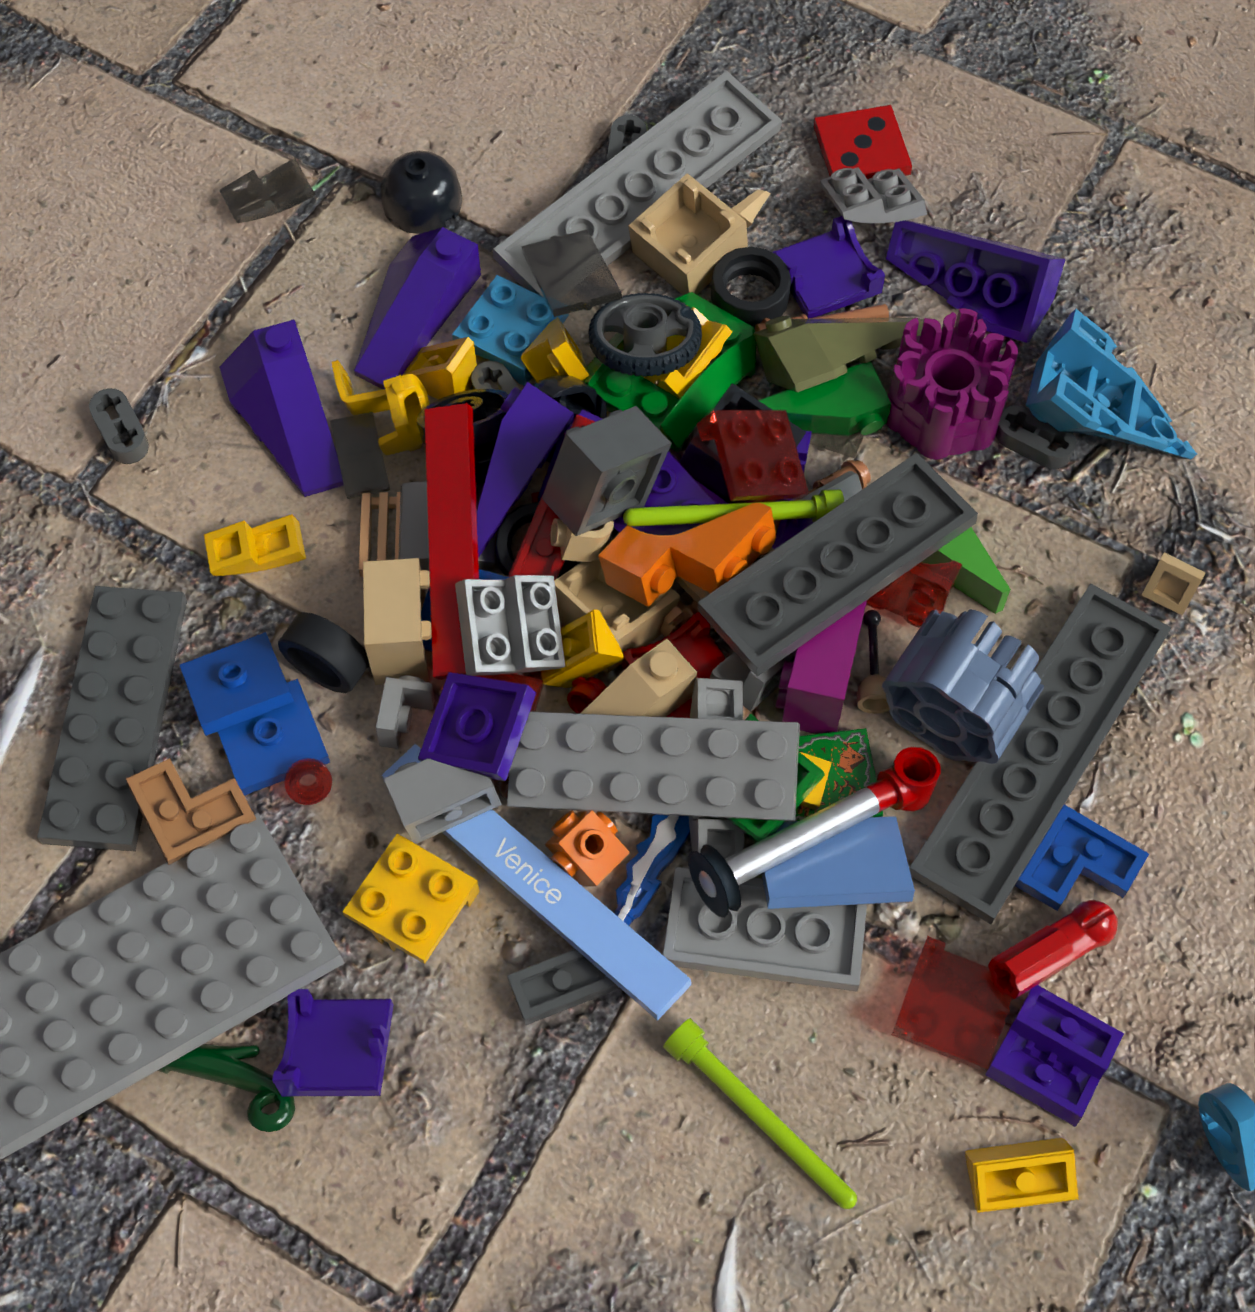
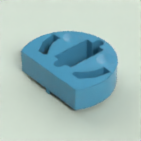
M1225 1083L1200 1096L1198 1103L1199 1115L1209 1144L1223 1168L1240 1187L1247 1191H1252L1255 1189V1103L1238 1086L1232 1083Z

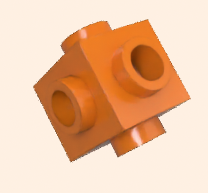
M571 810L563 815L551 828L555 835L544 844L553 854L550 859L567 874L574 877L583 887L597 886L630 853L615 836L618 830L613 822L599 811L595 813L593 810L580 811L576 814Z

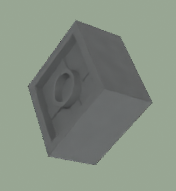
M637 406L624 411H614L607 418L582 428H571L565 433L542 499L575 536L622 517L629 508H642L645 506L671 446V442Z

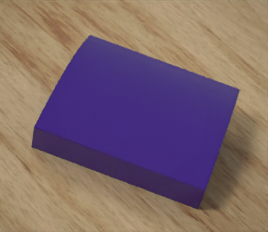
M1037 985L1027 995L985 1075L1076 1127L1083 1117L1100 1079L1106 1072L1124 1033Z

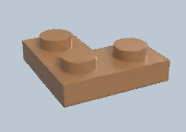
M170 758L126 778L127 786L168 865L189 855L195 849L205 847L230 834L237 826L249 824L256 820L235 778L194 798H190Z

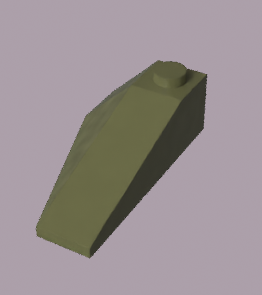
M781 316L765 323L767 328L755 332L754 336L767 381L791 391L800 392L847 373L845 364L868 363L876 359L875 350L878 348L882 350L899 348L905 325L916 317L791 319L790 316ZM917 318L919 321L917 336H920L924 319Z

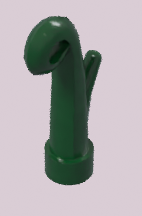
M203 1044L157 1070L166 1074L174 1071L257 1094L249 1103L247 1117L251 1125L260 1131H278L287 1126L294 1116V1096L282 1097L272 1081V1075L253 1065L240 1061L241 1059L259 1055L260 1049L257 1045L228 1047ZM276 1103L279 1108L275 1113L269 1115L261 1111L264 1106Z

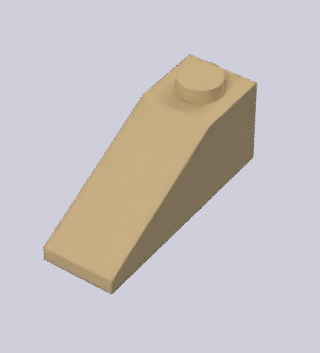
M666 639L630 664L580 714L666 717L692 698L697 671L672 643Z

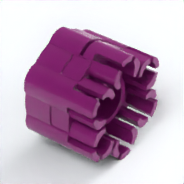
M961 308L958 310L957 315L954 312L947 315L943 320L942 328L936 319L924 318L920 336H917L919 326L917 318L910 320L904 327L897 364H894L888 393L891 407L886 424L929 459L938 460L948 455H958L972 450L978 451L988 448L995 439L1009 393L1007 389L1017 359L1018 348L1011 339L1006 344L1004 354L1001 355L1000 351L1005 336L990 333L985 337L986 324L982 318L976 320L978 313L971 309Z

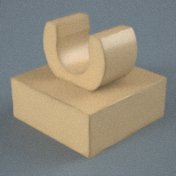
M1164 552L1142 596L1183 616L1206 572Z

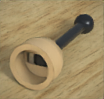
M868 610L863 616V621L868 626L870 675L863 679L858 687L857 705L863 712L877 714L889 711L890 707L882 687L886 677L879 675L877 626L881 622V615L876 610Z

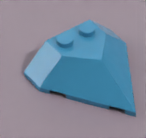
M1075 309L1070 313L1036 362L1026 406L1030 408L1031 413L1039 421L1048 422L1061 432L1083 433L1134 444L1187 459L1194 458L1197 453L1188 441L1182 442L1177 438L1175 430L1169 424L1172 422V419L1134 368L1124 367L1112 354V351L1117 346L1110 336L1079 310Z

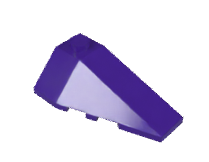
M910 220L895 222L886 256L888 261L923 286H928L954 308H966L977 312L976 320L983 319L987 327L986 331L1026 343L1030 342L1054 301L1065 263L1064 258Z
M444 227L414 235L409 239L388 267L354 369L355 376L380 389H385L384 380L403 375L420 349L428 345L481 276L478 244Z
M295 319L252 331L219 366L231 406L249 424L258 440L262 441L270 450L278 465L304 497L346 485Z
M529 382L526 383L522 390L515 386L500 408L506 415L500 425L477 508L478 558L498 531L506 515H508L507 512L510 507L514 506L526 491L535 470L542 468L555 449L559 438L574 421V413Z

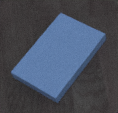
M896 816L868 818L761 873L768 909L912 902L915 892ZM798 821L784 822L777 832Z

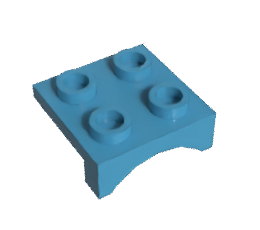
M496 275L453 332L452 338L456 340L469 337L474 342L475 355L503 364L511 376L519 384L525 386L533 376L521 361L522 353L551 321L558 317L563 324L569 316L568 309Z

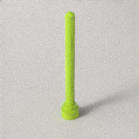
M840 489L821 490L819 495H812L811 500L754 503H762L771 507L773 520L812 518V521L816 522L842 504L844 496ZM752 503L629 508L624 512L623 520L631 527L706 523Z
M691 1018L681 1024L668 1038L663 1048L677 1061L683 1059L688 1065L693 1062L841 1208H853L857 1203L856 1193L706 1048L709 1042L703 1038L705 1032Z

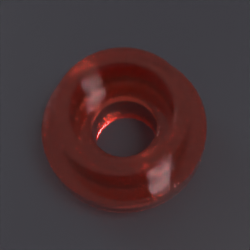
M307 758L299 760L292 764L285 774V789L289 797L299 804H316L326 798L332 788L330 770L323 762L316 759ZM312 774L316 777V781L312 785L305 786L299 782L302 776Z

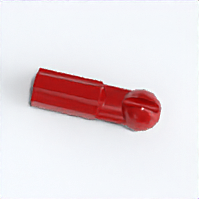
M1093 899L1081 902L1070 914L1050 926H1045L992 958L988 967L991 971L993 984L1002 995L1006 994L1016 999L1068 967L1073 961L1091 950L1109 944L1115 938L1117 932V916L1113 909L1104 902Z

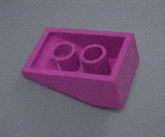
M867 600L797 648L794 663L784 662L776 708L784 710L782 722L799 723L800 731L813 734L837 732Z

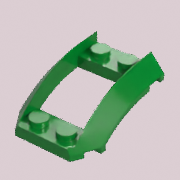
M693 292L677 297L675 300L685 303L690 308L695 307L709 321L727 325L732 333L723 344L721 352L715 357L717 359L695 380L681 399H678L642 376L622 374L614 369H610L596 357L587 366L590 376L583 380V382L592 386L597 394L604 399L606 409L611 413L637 406L671 442L670 448L678 453L683 448V442L695 427H699L730 385L732 383L737 385L747 376L751 378L755 373L756 366L754 328ZM616 333L608 342L615 348L623 351V335Z

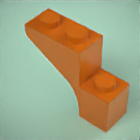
M752 503L674 535L648 534L627 525L598 555L606 584L647 607L661 594L666 593L671 588L676 577H681L712 593L750 567L760 555L766 554L772 548L776 539L772 509L762 503Z

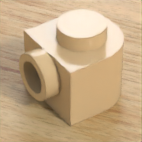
M555 518L551 526V545L560 547L562 560L595 561L606 547L614 527V522L612 520L575 536L561 519Z

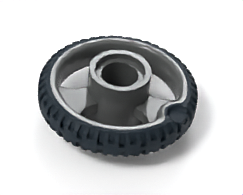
M655 293L624 295L623 297L611 300V302H607L593 315L588 333L590 348L601 363L622 374L643 377L659 376L684 367L697 354L702 338L700 321L689 306H686L685 303L679 300H675V298ZM617 332L622 334L623 351L612 346L605 339L604 333ZM674 335L685 336V339L677 347L667 351V337Z

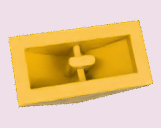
M464 337L423 347L403 375L413 374L417 376L424 385L427 395L436 399L468 391L472 387V372L477 366L474 342L469 337Z

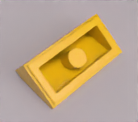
M593 609L561 628L565 667L542 670V684L571 688L573 687L572 682L578 677L588 679L623 660L622 650L600 610Z
M1063 1138L965 1151L966 1165L977 1213L1078 1199L1074 1149Z

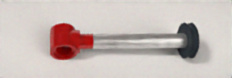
M921 747L905 748L897 754L892 766L879 772L877 782L726 859L711 845H703L700 853L698 851H691L688 855V867L697 892L714 914L725 918L729 913V909L731 911H738L741 907L740 884L889 807L895 810L912 812L921 810L928 804L941 773L937 757Z

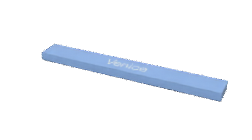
M414 744L382 774L383 780L393 775L399 767L407 763L421 762L418 760L421 748ZM491 809L442 832L657 1021L691 986V979L494 810Z

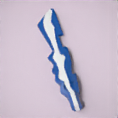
M652 816L651 835L636 845L638 854L626 864L627 879L616 889L617 908L614 914L628 926H630L634 919L642 915L662 885V881L658 880L660 874L674 861L689 837V816Z

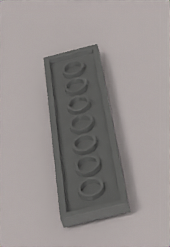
M1090 583L1035 670L1042 680L1040 684L1044 685L1041 694L998 762L994 764L976 762L909 867L911 877L987 923L992 924L1157 654L1171 627Z

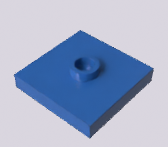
M266 632L180 664L205 736L294 702Z
M298 679L287 682L294 700L293 703L218 731L233 775L244 796L331 763Z

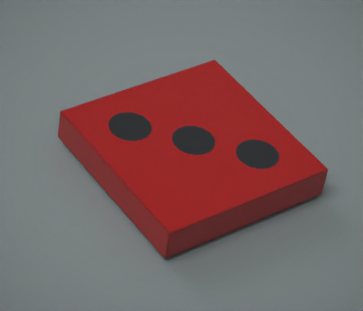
M891 105L814 118V131L830 177L839 169H854L859 167L867 179L873 178L877 172L886 169H900L905 176L911 175L912 163Z

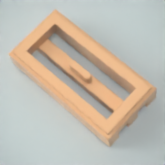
M379 492V497H371V493H362L359 546L360 577H363V561H370L372 509H379L377 561L387 560L389 509L396 508L395 559L399 557L400 492H397L395 497H389L388 492Z

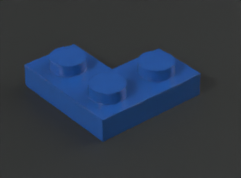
M1064 804L1015 886L1056 911L1059 910L1080 873L1124 898L1149 853Z

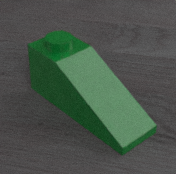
M871 361L847 369V373L803 391L794 392L786 390L758 400L802 430L811 431V435L850 437L859 433L869 435L878 431L887 423L891 402Z

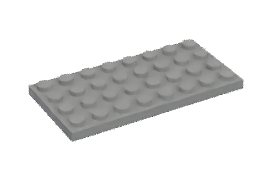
M259 813L254 814L256 820L237 826L230 834L205 847L195 849L189 855L170 865L166 862L0 953V1160L282 1000L292 992L303 988L345 964Z

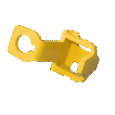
M339 360L331 362L340 398L353 416H363L390 410L396 431L378 439L379 447L385 455L407 450L411 452L422 447L417 417L430 403L426 389L417 376L413 374L399 375L384 380L385 389L354 395L350 377Z

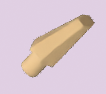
M756 190L731 209L746 220L747 228H749L771 193Z

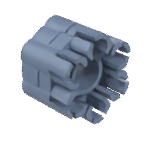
M969 609L968 612H962L958 618L951 613L942 611L939 614L937 610H932L883 682L882 687L886 693L887 703L890 707L889 712L893 720L933 747L939 754L954 761L965 760L994 764L1002 756L1044 689V685L1040 684L1042 680L1033 671L1038 664L1039 655L1030 645L1025 646L1011 669L1006 668L1020 647L1021 640L1006 635L991 658L987 656L1002 634V630L994 621L988 623L975 644L971 643L988 617L984 613Z

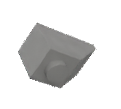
M425 759L419 763H407L399 767L393 775L384 778L401 821L412 842L415 844L502 805L490 777L431 759Z

